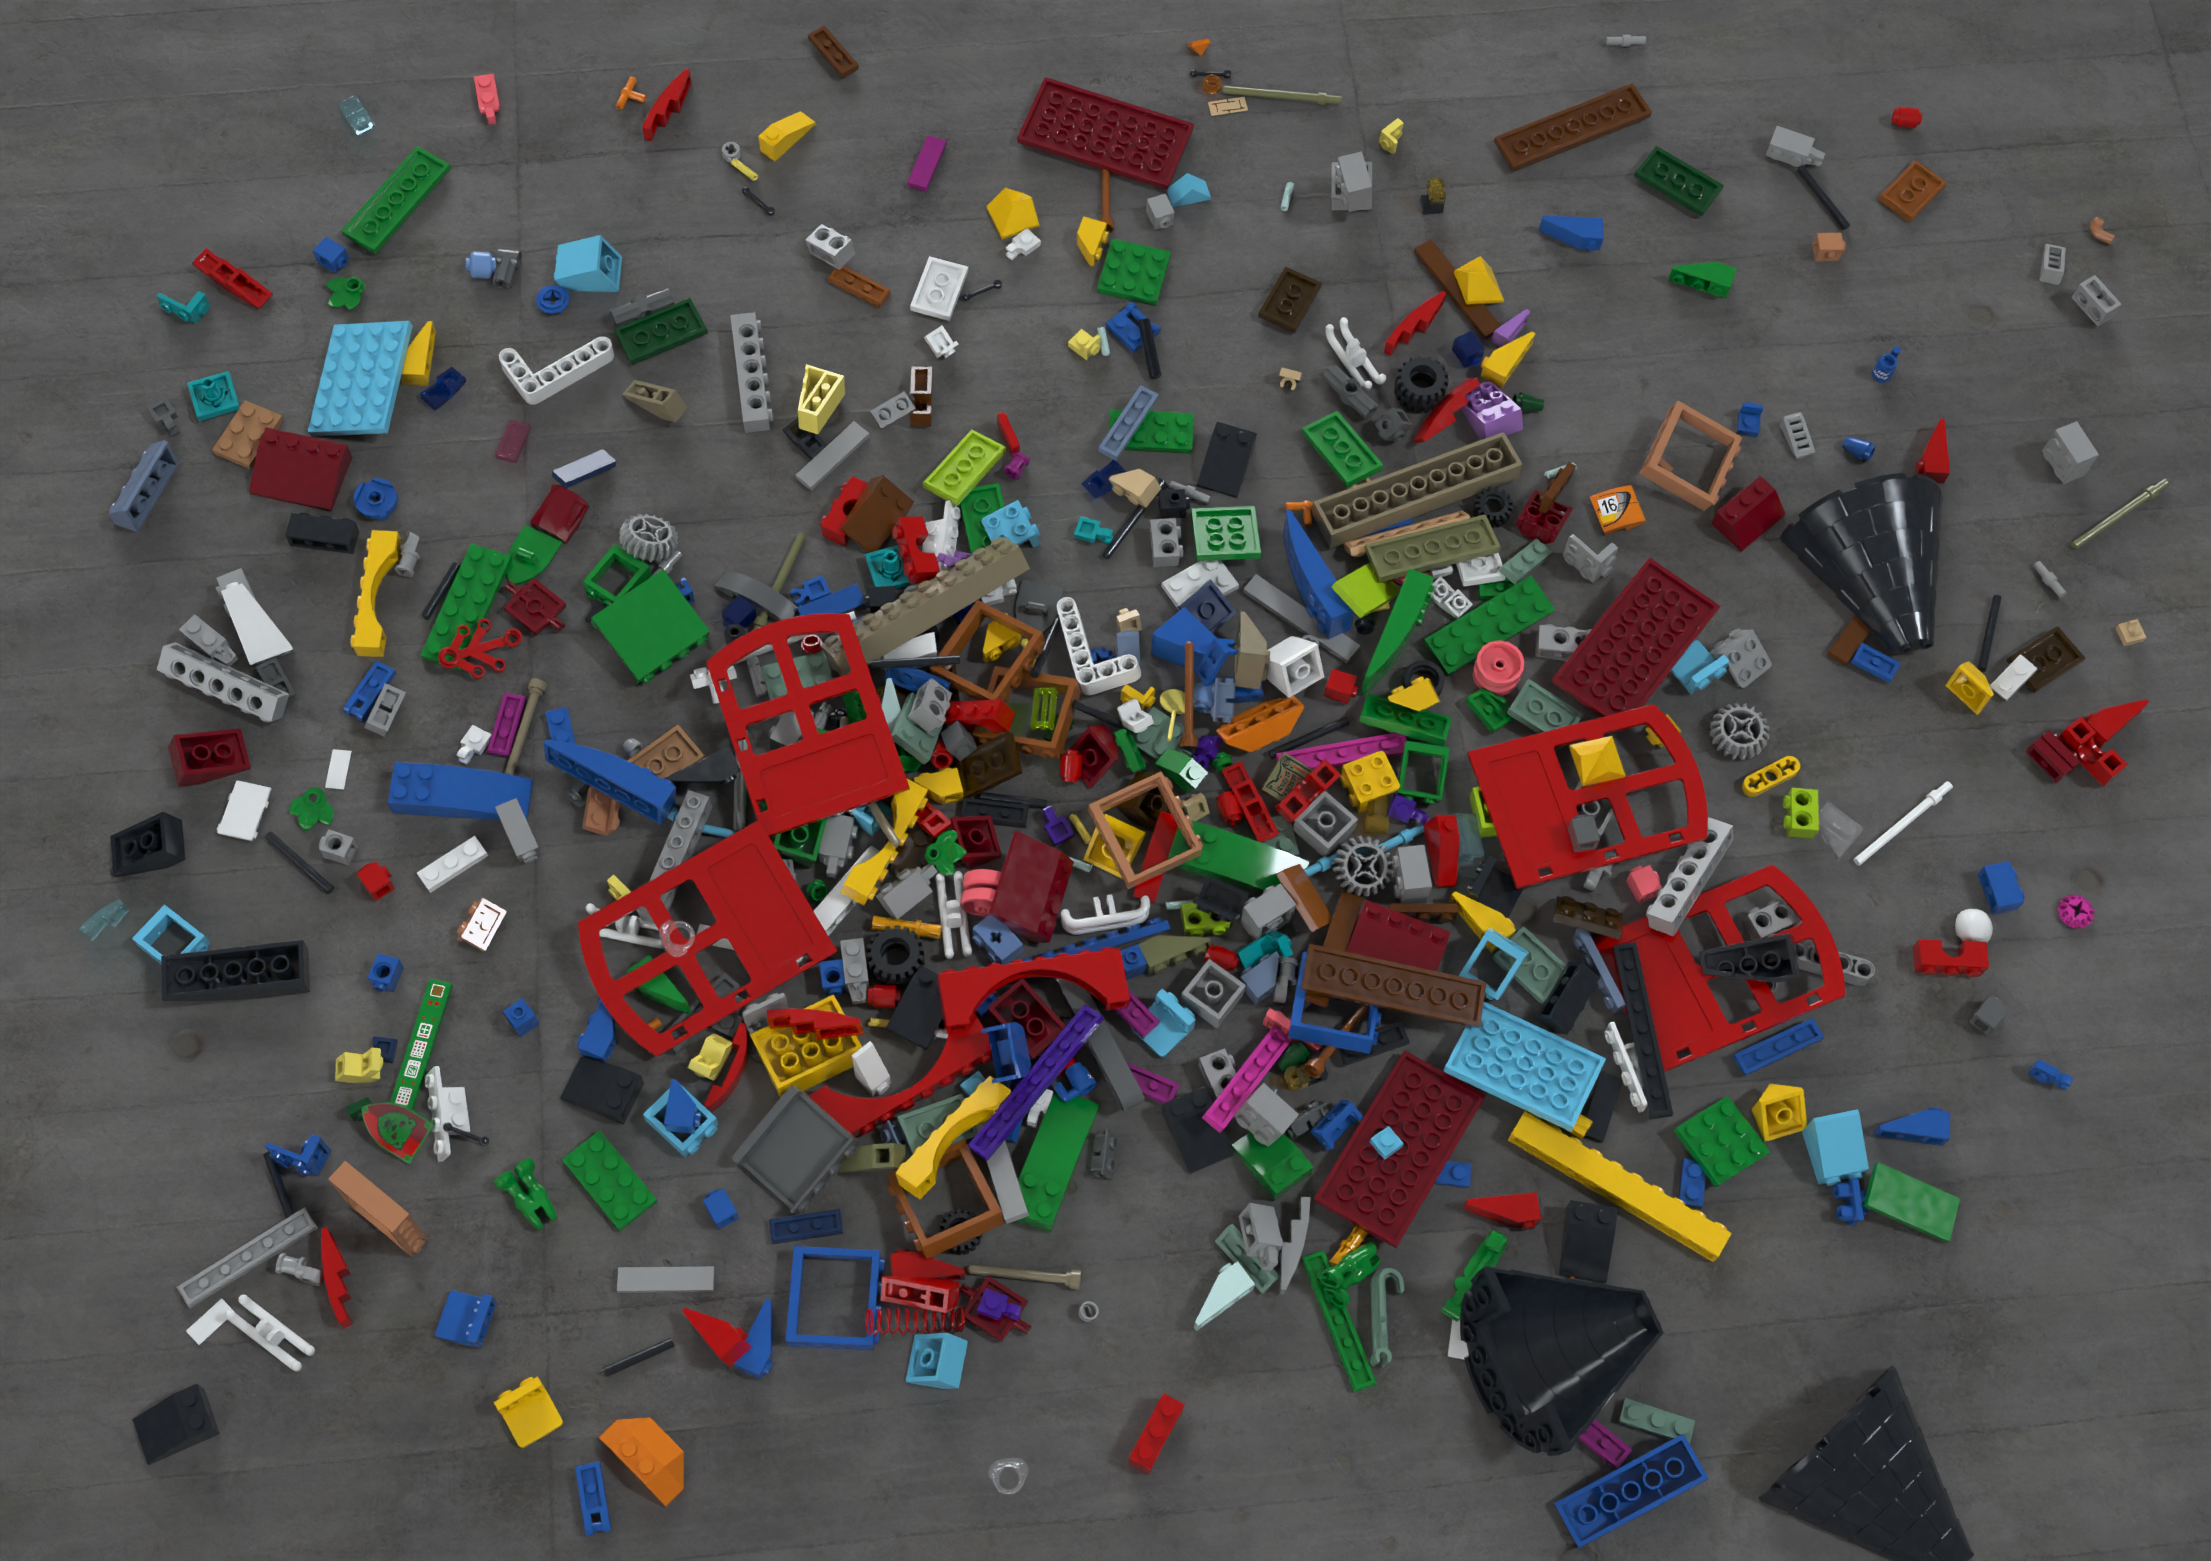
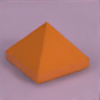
M1209 39L1188 42L1187 47L1202 56L1211 42Z

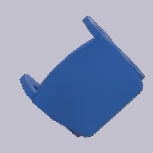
M1013 1022L981 1029L982 1033L988 1032L997 1078L992 1079V1083L1027 1076L1032 1066L1023 1026Z

